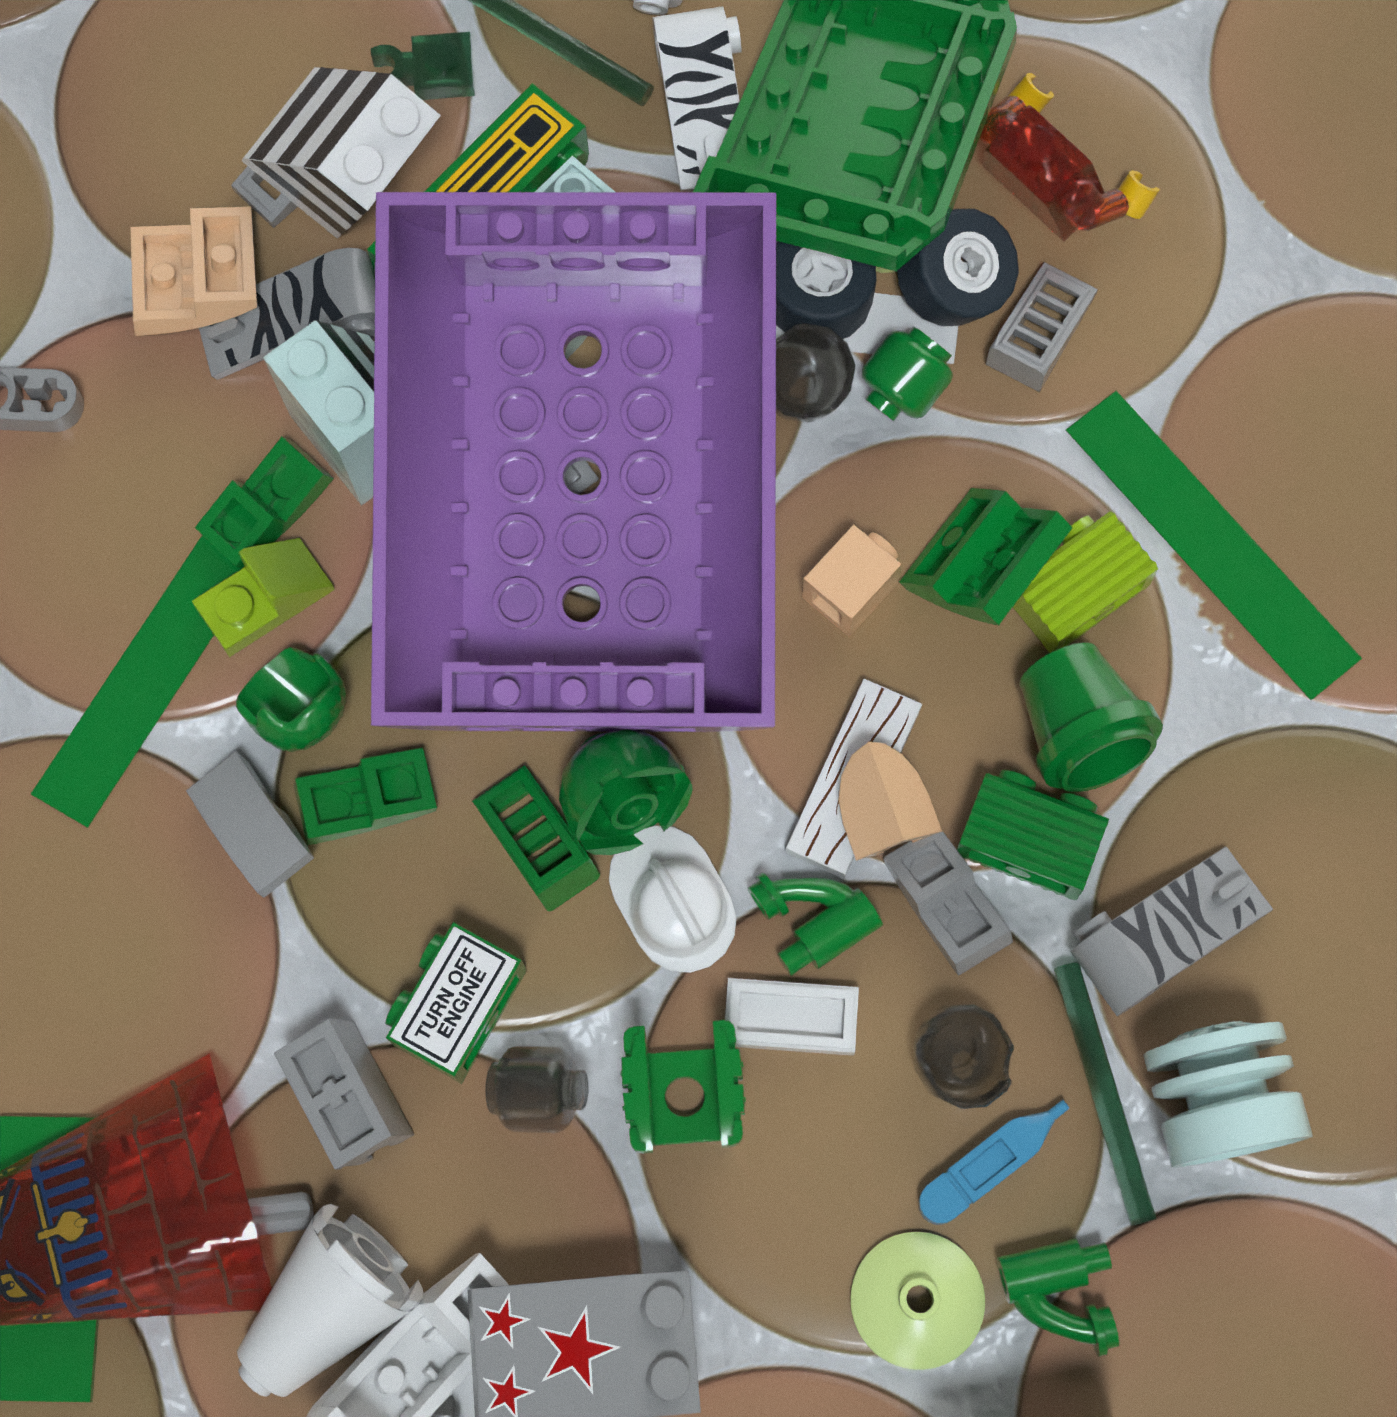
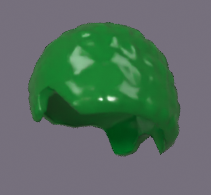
M289 647L284 649L251 677L236 698V708L248 725L265 742L279 750L295 752L307 750L331 735L343 717L347 702V691L340 674L324 657L318 653L312 656L302 650Z

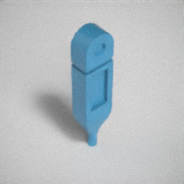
M1061 1100L1048 1111L1012 1119L947 1169L946 1173H942L929 1183L920 1193L918 1199V1209L922 1217L935 1225H943L952 1221L970 1207L969 1204H974L1030 1160L1042 1147L1055 1122L1054 1120L1069 1109L1067 1103Z

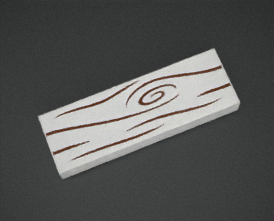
M863 679L786 847L787 854L845 879L854 859V854L843 825L838 800L841 775L852 754L867 742L885 743L901 753L919 715L922 703Z

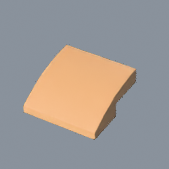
M251 206L190 208L191 225L130 227L135 336L158 335L201 328L226 321L257 308Z

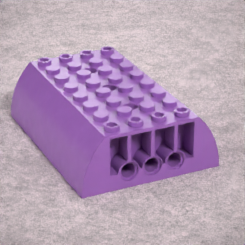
M376 192L371 726L441 731L611 732L623 729L641 730L644 732H720L759 730L775 727L776 193ZM578 336L593 337L602 347L600 359L589 368L574 367L566 359L565 352L568 344ZM589 461L600 469L601 481L592 493L578 495L572 493L566 487V471L575 462ZM580 586L592 588L600 597V609L597 615L586 622H576L570 619L564 610V600L567 594L572 589Z

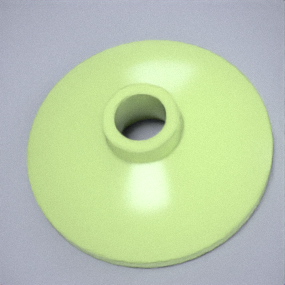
M901 1233L880 1242L860 1263L851 1286V1313L861 1338L880 1358L906 1369H932L945 1365L959 1357L976 1338L985 1312L984 1286L972 1260L953 1242L932 1233ZM922 1286L930 1292L932 1304L926 1312L917 1313L909 1308L907 1294L912 1287Z

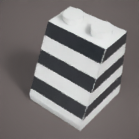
M314 67L241 161L333 236L339 238L370 209L376 201V192H383L441 115L390 73Z

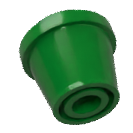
M1076 643L1055 650L1035 662L1021 677L1019 685L1024 695L1039 749L1036 765L1048 786L1063 788L1069 792H1083L1096 789L1132 772L1154 752L1157 740L1163 730L1161 719L1150 702L1139 700L1100 653L1096 645L1092 643Z

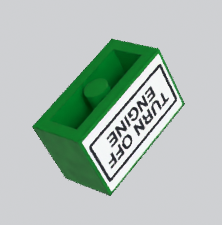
M453 922L445 936L436 933L431 939L419 962V967L425 970L412 993L403 990L399 994L387 1015L385 1024L391 1027L386 1039L395 1047L462 1084L526 974L527 969L521 959Z

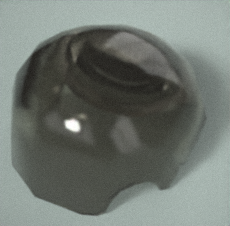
M807 323L797 324L776 338V413L784 420L809 423L822 419L834 412L851 391L856 365L848 343L830 327Z
M970 1003L943 1005L920 1025L916 1033L913 1045V1066L928 1093L960 1109L987 1107L1007 1092L1012 1084L1009 1076V1065L1014 1045L1008 1033L1002 1028V1024L993 1013Z

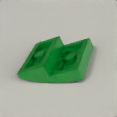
M971 488L899 583L909 592L939 607L970 619L999 626L1073 527L1058 511L1020 507L1007 491Z

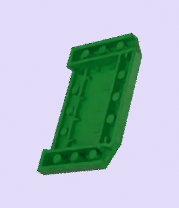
M784 0L716 157L708 156L693 192L776 193V241L897 271L945 231L949 216L955 205L1016 44L1017 25L1014 12L1010 11L1008 0Z

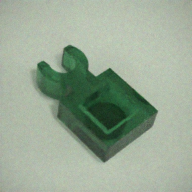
M470 32L411 36L412 51L401 52L392 45H378L370 49L374 67L390 66L394 68L390 74L405 86H414L415 94L422 100L475 96L473 47Z

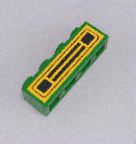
M532 83L424 192H535L571 156L575 157L584 166L586 165L589 155L586 125ZM376 240L367 248L374 273Z

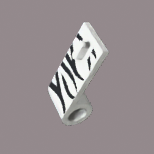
M723 6L652 17L656 55L660 75L663 77L681 192L694 190L708 156L716 157L739 105L732 54L741 53L742 51L737 17L726 18Z

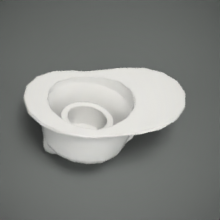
M661 826L645 828L634 834L644 844L631 851L615 854L611 860L609 883L615 902L639 946L654 963L669 971L688 973L710 967L726 953L735 936L736 913L731 897L705 850L691 835L675 827H669L664 832Z

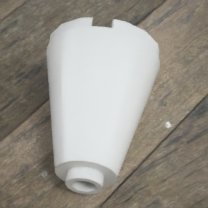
M332 1204L325 1205L313 1216L237 1349V1355L242 1364L238 1368L241 1378L253 1391L261 1396L267 1397L271 1393L281 1397L288 1396L413 1311L423 1300V1288L419 1280L409 1289L400 1274L408 1264L398 1251L382 1235L354 1214L345 1223L333 1218L332 1216L338 1209V1206Z

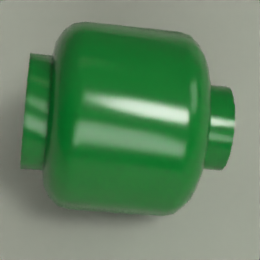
M913 326L909 333L902 330L891 331L863 366L862 378L872 389L865 399L893 421L896 420L901 412L910 418H922L953 379V372L947 364L952 355L915 326Z

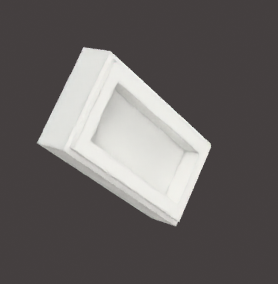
M728 978L725 1020L730 1021L734 1025L736 1034L735 1047L854 1056L859 987Z

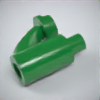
M761 872L755 876L757 882L747 888L753 901L768 920L778 914L783 917L789 913L785 902H816L827 907V909L794 930L793 934L797 941L777 953L780 962L791 976L810 963L817 969H820L883 926L880 916L866 895L859 888L853 890L848 885L839 881L811 877L771 881L764 872Z
M1075 1238L997 1257L998 1272L1008 1304H1014L1018 1312L1029 1322L1050 1333L1081 1343L1092 1344L1098 1357L1107 1355L1108 1349L1119 1347L1118 1331L1109 1306L1096 1308L1094 1304L1084 1307L1085 1317H1080L1051 1304L1046 1298V1295L1089 1285L1088 1274L1112 1269L1110 1254L1105 1242L1081 1248L1078 1240Z

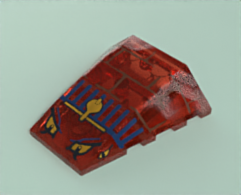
M210 1053L0 1171V1326L83 1322L117 1318L137 1319L189 1314L208 1315L242 1311L259 1312L272 1290Z

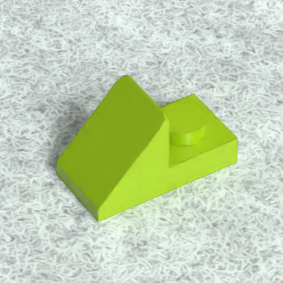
M300 538L244 548L238 553L245 567L192 600L195 608L229 658L335 590Z

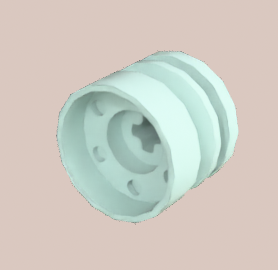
M1233 1021L1211 1025L1180 1034L1169 1043L1149 1050L1143 1055L1147 1071L1149 1072L1179 1070L1180 1077L1158 1083L1152 1087L1154 1098H1186L1188 1111L1175 1115L1161 1124L1171 1168L1193 1166L1239 1157L1293 1144L1313 1137L1302 1094L1291 1091L1269 1092L1266 1080L1294 1067L1292 1056L1289 1055L1260 1058L1258 1051L1281 1044L1287 1040L1283 1023Z

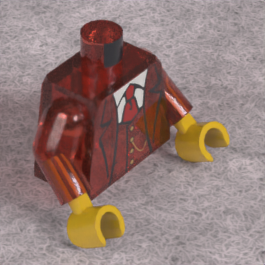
M1027 73L1013 91L990 110L980 136V140L987 146L983 167L1063 242L1077 229L1090 231L1120 219L1125 215L1135 219L1142 218L1160 191L1158 187L1149 188L1141 184L1140 180L1143 174L1131 170L1118 189H1111L1105 192L1089 158L1040 114L1053 99L1054 94L1052 91L1048 94L1039 91L1032 83L1036 78L1032 73Z

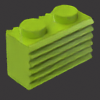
M1111 511L1096 522L1087 515L1071 525L1073 528L1062 541L1063 546L1053 553L1013 606L1014 610L1050 653L1068 646L1082 634L1087 633L1092 627L1096 626L1101 620L1106 619L1111 613L1126 604L1130 599L1136 597L1151 584L1158 570L1156 562L1150 559L1148 553L1141 548L1140 543L1134 540L1131 532L1125 529L1124 524L1118 521L1115 513Z

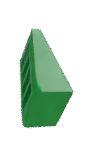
M525 765L472 801L547 911L555 910L599 879L600 873L579 841L574 838L567 824ZM528 794L533 799L531 803L501 822L498 817L500 813ZM544 815L547 819L545 822L515 842L512 836ZM557 837L562 841L530 863L527 857Z

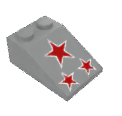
M689 1271L618 1275L467 1290L475 1417H659L701 1413Z

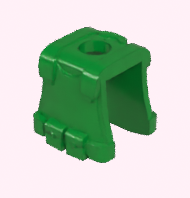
M713 1021L714 1049L649 1053L645 1026H634L624 1032L623 1041L626 1057L621 1058L622 1070L620 1075L622 1077V1088L628 1089V1092L623 1093L624 1106L622 1107L625 1113L626 1124H630V1143L636 1153H653L654 1146L721 1141L722 1148L734 1147L741 1143L743 1138L741 1116L745 1115L746 1097H744L743 1084H738V1081L743 1080V1062H741L740 1049L735 1047V1028L730 1021ZM680 1079H691L697 1082L702 1087L705 1095L701 1109L694 1115L687 1117L678 1116L671 1112L665 1100L666 1092L670 1085Z

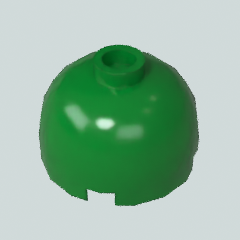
M623 729L599 733L583 742L562 772L559 784V802L574 838L581 842L587 852L592 855H615L631 851L644 844L634 836V834L641 830L655 826L658 823L664 832L672 826L687 808L693 788L682 763L666 744L644 731Z

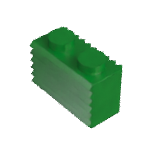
M1001 770L997 777L986 773L957 847L959 854L962 858L968 859L972 863H979L984 867L992 868L996 872L1016 877L1020 881L1028 882L1033 886H1039L1044 890L1052 891L1070 900H1077L1085 888L1109 818L1096 814L1098 806L1084 797L1071 793H1062L1058 800L1035 791L1036 782L1023 774Z

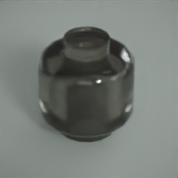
M518 1045L508 1048L501 1056L499 1062H493L489 1067L485 1085L486 1103L489 1112L492 1115H497L500 1123L512 1132L558 1133L564 1131L571 1124L576 1110L585 1109L589 1093L588 1077L585 1070H577L573 1055L561 1046Z

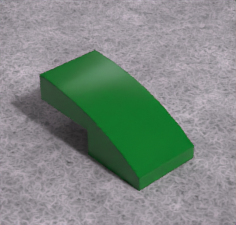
M281 436L246 482L242 484L232 480L194 528L232 564L243 568L244 564L238 553L239 551L248 547L274 543L306 512L334 478L292 440Z
M423 748L360 759L358 767L295 778L293 785L307 846L381 829L435 812L437 809Z

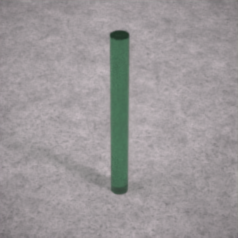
M468 0L640 106H644L650 99L654 85L514 0Z
M1072 962L1054 968V972L1130 1224L1134 1226L1156 1220L1157 1217L1080 964Z

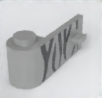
M359 248L336 249L256 284L257 308L226 321L199 328L211 377L217 380L264 360L263 357L315 320L375 337V276L369 255L366 251Z
M1224 847L1112 920L1104 911L1089 920L1073 933L1080 943L1070 952L1118 1017L1154 993L1177 974L1267 915L1273 908L1229 849Z

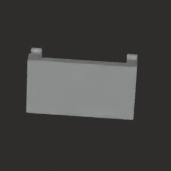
M329 1018L274 1052L280 1067L335 1170H340L345 1166L364 1164L373 1159L371 1154L388 1145L400 1144L414 1135L354 1021Z

